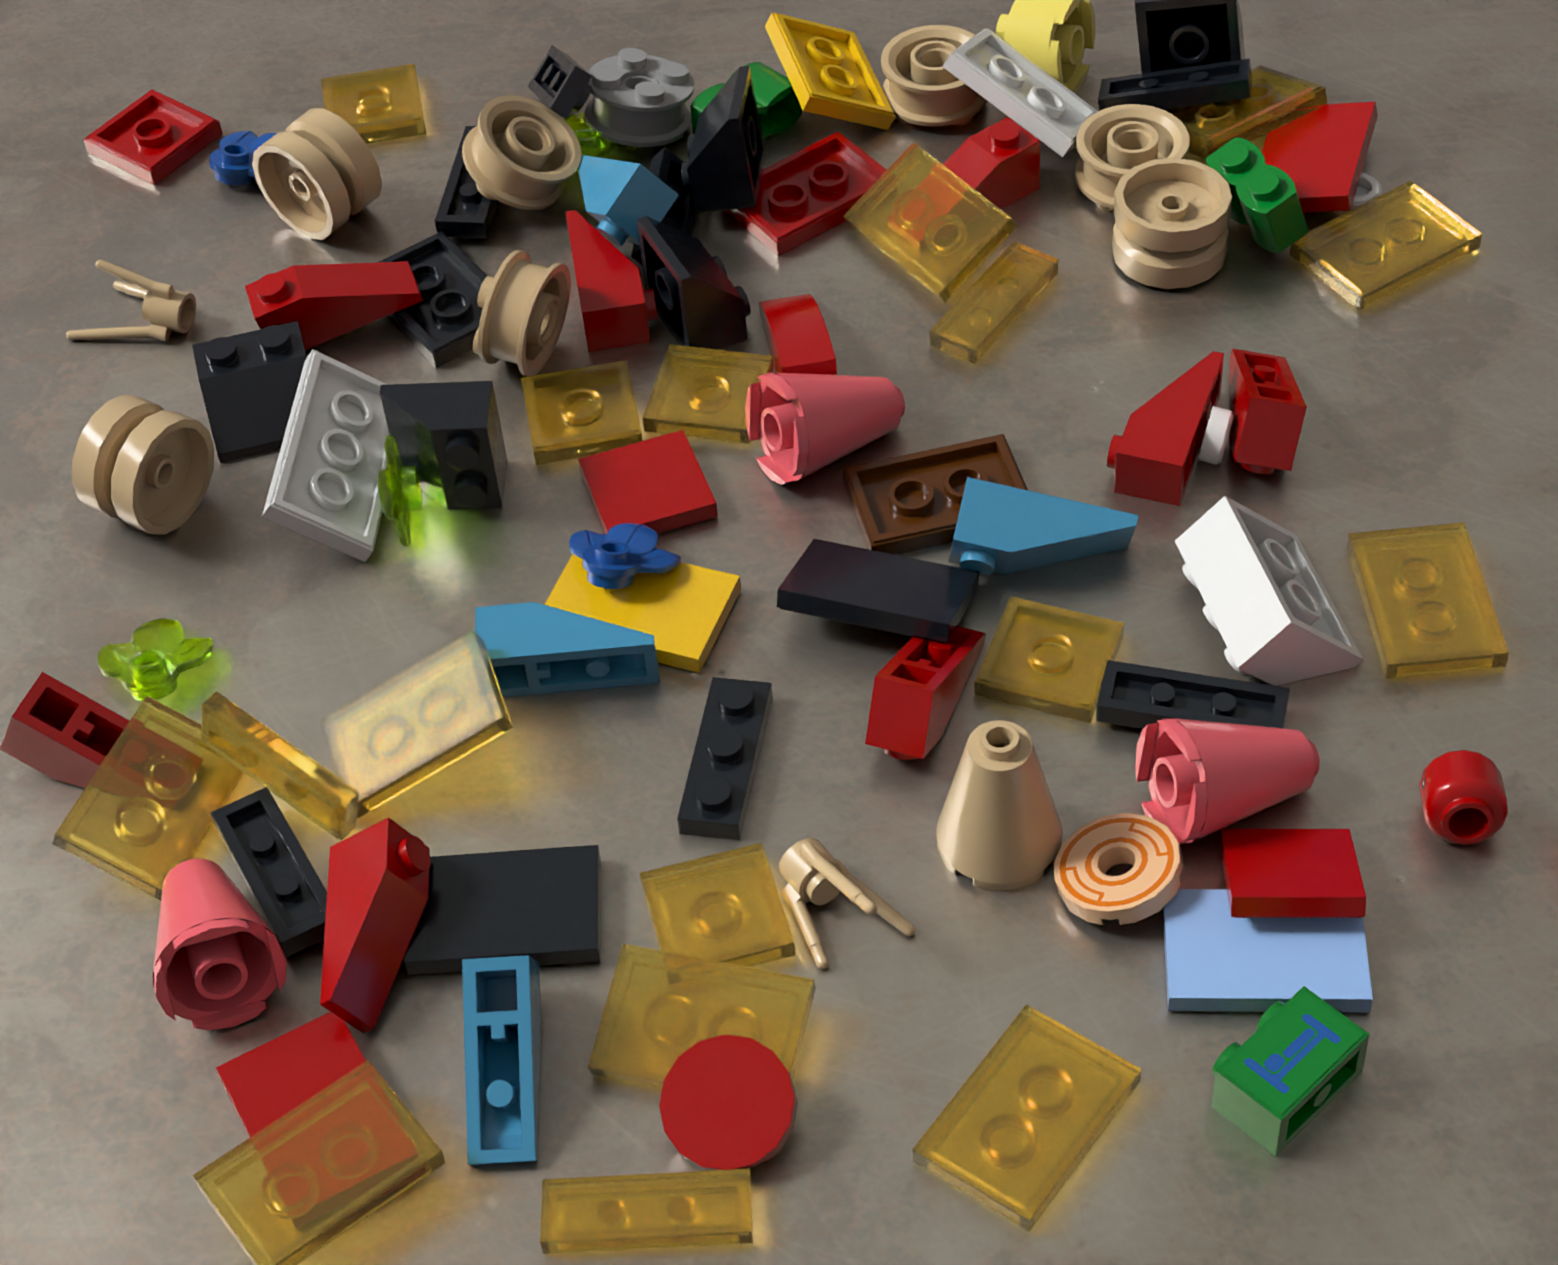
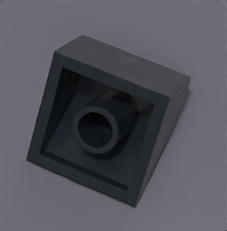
M1135 0L1142 73L1245 59L1242 16L1238 0Z
M740 66L699 115L695 135L688 137L689 161L682 163L681 178L684 192L692 193L696 212L756 207L766 151L750 66Z
M648 216L637 219L645 289L653 288L657 314L688 358L692 361L747 340L746 317L751 314L750 303L741 286L734 287L728 279L721 259L718 256L712 257L699 239Z
M298 321L282 325H272L260 330L229 337H219L211 341L193 344L192 348L198 379L219 461L224 462L281 448L304 362L307 358Z
M470 381L381 385L380 397L398 472L446 509L502 508L508 460L493 382Z

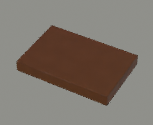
M1004 434L843 468V482L867 548L894 555L953 542L967 477L1028 490Z

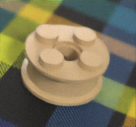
M927 25L904 31L886 44L881 55V67L887 77L882 90L898 122L906 125L916 124L932 127L960 126L969 123L973 116L987 103L986 99L942 67L951 52L974 37L975 34L954 26Z
M503 95L488 101L479 114L478 125L470 130L462 145V157L465 167L476 182L478 191L488 199L498 200L509 206L525 210H539L553 205L564 190L565 180L575 174L582 158L581 147L576 134L559 114L536 100L517 95Z
M1117 105L1094 113L1082 123L1077 132L1076 146L1081 157L1076 165L1075 177L1079 189L1086 197L1095 202L1099 209L1114 211V192L1120 178L1130 169L1153 159H1184L1186 157L1190 143L1187 128L1173 114L1148 105Z
M515 250L510 253L499 267L495 277L487 276L481 284L477 304L478 307L483 309L479 327L473 340V352L479 354L481 360L485 363L495 364L501 359L517 364L520 373L524 376L533 377L537 375L552 354L565 321L571 290V277L568 267L562 263H554L549 268L532 263L529 254L522 250Z

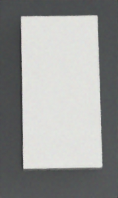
M312 349L304 362L262 517L366 562L374 551L395 462L380 397L381 385L388 384Z

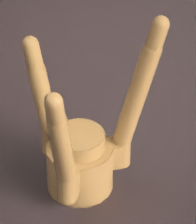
M99 259L96 261V267L99 270L128 282L115 281L113 283L115 290L143 299L142 315L151 324L150 326L69 330L66 333V337L69 340L155 338L168 341L171 331L185 334L192 327L196 315V298L191 293L174 290L173 285L156 282L121 266Z
M806 838L798 841L782 856L779 863V871L788 884L781 891V896L792 908L806 944L819 969H826L829 965V960L807 909L806 903L809 901L816 905H823L832 901L841 891L866 914L873 915L876 912L906 936H913L916 929L914 925L854 877L840 860L834 859L819 840Z

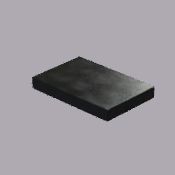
M442 231L379 261L409 262L423 301L386 317L435 368L473 350V340L479 327L483 309L478 307L477 304L478 293L482 282L488 275Z
M813 539L779 586L777 591V607L782 610L945 643L949 641L978 590L980 572Z
M598 845L430 857L428 900L404 956V964L408 975L462 971V959L529 955L539 963V966L600 962L601 857Z

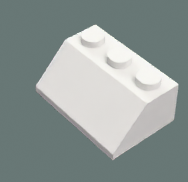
M1224 496L1175 540L1185 561L1182 570L1187 579L1199 589L1206 604L1203 607V613L1211 625L1220 632L1227 646L1224 650V655L1229 664L1240 675L1244 677L1252 675L1273 686H1279L1354 668L1364 660L1296 534Z

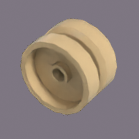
M311 108L293 121L286 128L285 132H278L256 149L253 154L252 167L256 182L266 201L292 229L310 239L324 240L347 222L349 215L355 216L378 198L381 193L382 179L379 166L369 146L343 118L324 108Z
M1181 158L1153 159L1134 166L1120 178L1114 192V217L1116 222L1113 227L1112 251L1115 264L1131 279L1143 285L1163 289L1186 288L1209 280L1223 267L1227 255L1229 237L1227 225L1230 219L1232 202L1228 182L1215 169L1193 160Z
M121 395L111 399L91 416L79 436L72 460V483L77 497L92 510L111 518H121L128 525L146 533L165 535L181 527L194 514L207 492L214 469V445L210 432L200 421L178 412L165 411L160 405L141 397Z

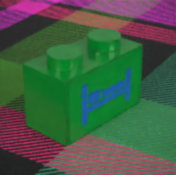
M1303 986L1285 1004L1281 1001L1273 1003L1259 1020L1256 1032L1242 1045L1234 1042L1220 1054L1212 1068V1075L1215 1078L1211 1107L1276 1157L1363 1071L1370 1034Z

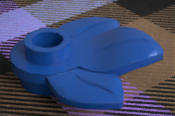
M239 131L225 136L220 141V148L213 151L209 156V165L214 171L215 178L219 182L228 185H244L251 182L255 177L252 167L254 151L277 133H266L258 137L252 131Z
M618 524L609 529L607 534L582 530L575 532L569 541L570 552L582 559V566L587 571L588 582L606 589L629 587L633 584L634 575L637 573H665L676 568L681 562L679 555L657 549L658 533L642 524Z

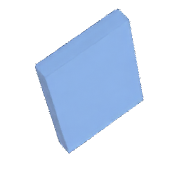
M1178 889L1177 894L1162 908L1168 1011L1265 1012L1277 1001H1281L1284 1004L1288 1002L1303 986L1339 1012L1370 1013L1373 997L1363 917L1234 918L1230 914L1227 889Z

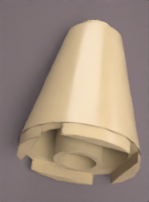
M1004 720L983 723L970 734L940 814L936 830L937 849L946 868L954 875H956L957 870L963 875L972 878L973 886L984 890L1011 891L1034 884L1044 876V869L1049 866L1054 858L1056 859L1063 838L1062 824L1031 737L1018 724Z

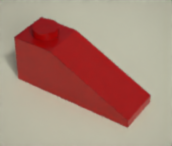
M1009 117L968 137L889 220L890 228L922 253L1039 190L1040 140Z
M576 210L566 211L588 352L650 343L648 321L658 320L653 288L643 290L639 268Z
M408 261L293 265L279 272L267 274L261 279L245 285L252 313L259 328L264 329L272 325H282L298 321L305 350L423 301Z
M1232 348L1230 355L1229 410L1232 411L1231 414H1234L1229 431V445L1234 460L1241 463L1244 469L1260 474H1271L1274 472V469L1291 471L1307 406L1286 357Z
M1211 352L1134 411L1129 417L1122 436H1113L1107 456V468L1115 469L1114 493L1176 506L1181 505L1203 443L1212 407H1216L1221 394L1224 353Z
M957 626L949 641L945 643L912 637L875 675L865 744L882 748L888 756L896 759H924L942 738L983 648L986 633Z
M44 672L39 675L11 716L0 745L1 751L54 780L168 812H173L203 763L198 758Z
M389 817L331 846L329 854L320 1005L363 1034L373 1030L428 900L429 868L431 864L430 848L420 838L410 834Z

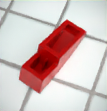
M811 294L759 302V310L775 373L837 375L836 357L819 306Z

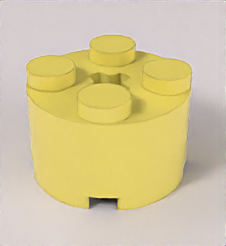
M1015 0L1010 13L1002 14L999 17L996 35L1073 93H1076L1081 88L1090 67L1088 64H1082L1085 48L1094 49L1095 14L1089 0Z

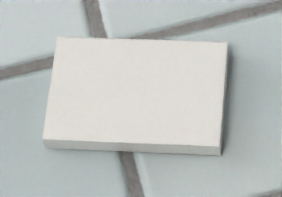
M988 28L983 29L951 52L942 66L1061 157H1064L1076 146L1077 132L1082 123L1088 117L1098 112Z

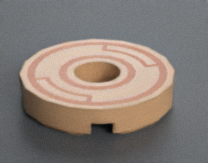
M1131 813L1103 816L1079 827L1062 843L1054 861L1055 883L1059 895L1068 910L1086 922L1103 925L1102 919H1118L1120 925L1136 923L1159 912L1177 894L1181 885L1180 874L1183 867V856L1179 842L1168 826L1150 816ZM1122 863L1134 865L1125 874L1119 876L1105 875V872L1114 865Z

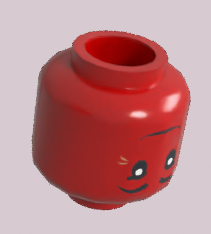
M1468 750L1452 751L1433 759L1423 770L1419 781V790L1424 820L1435 836L1453 844H1476L1493 837L1503 827L1508 815L1507 797L1502 774L1491 759L1478 752Z

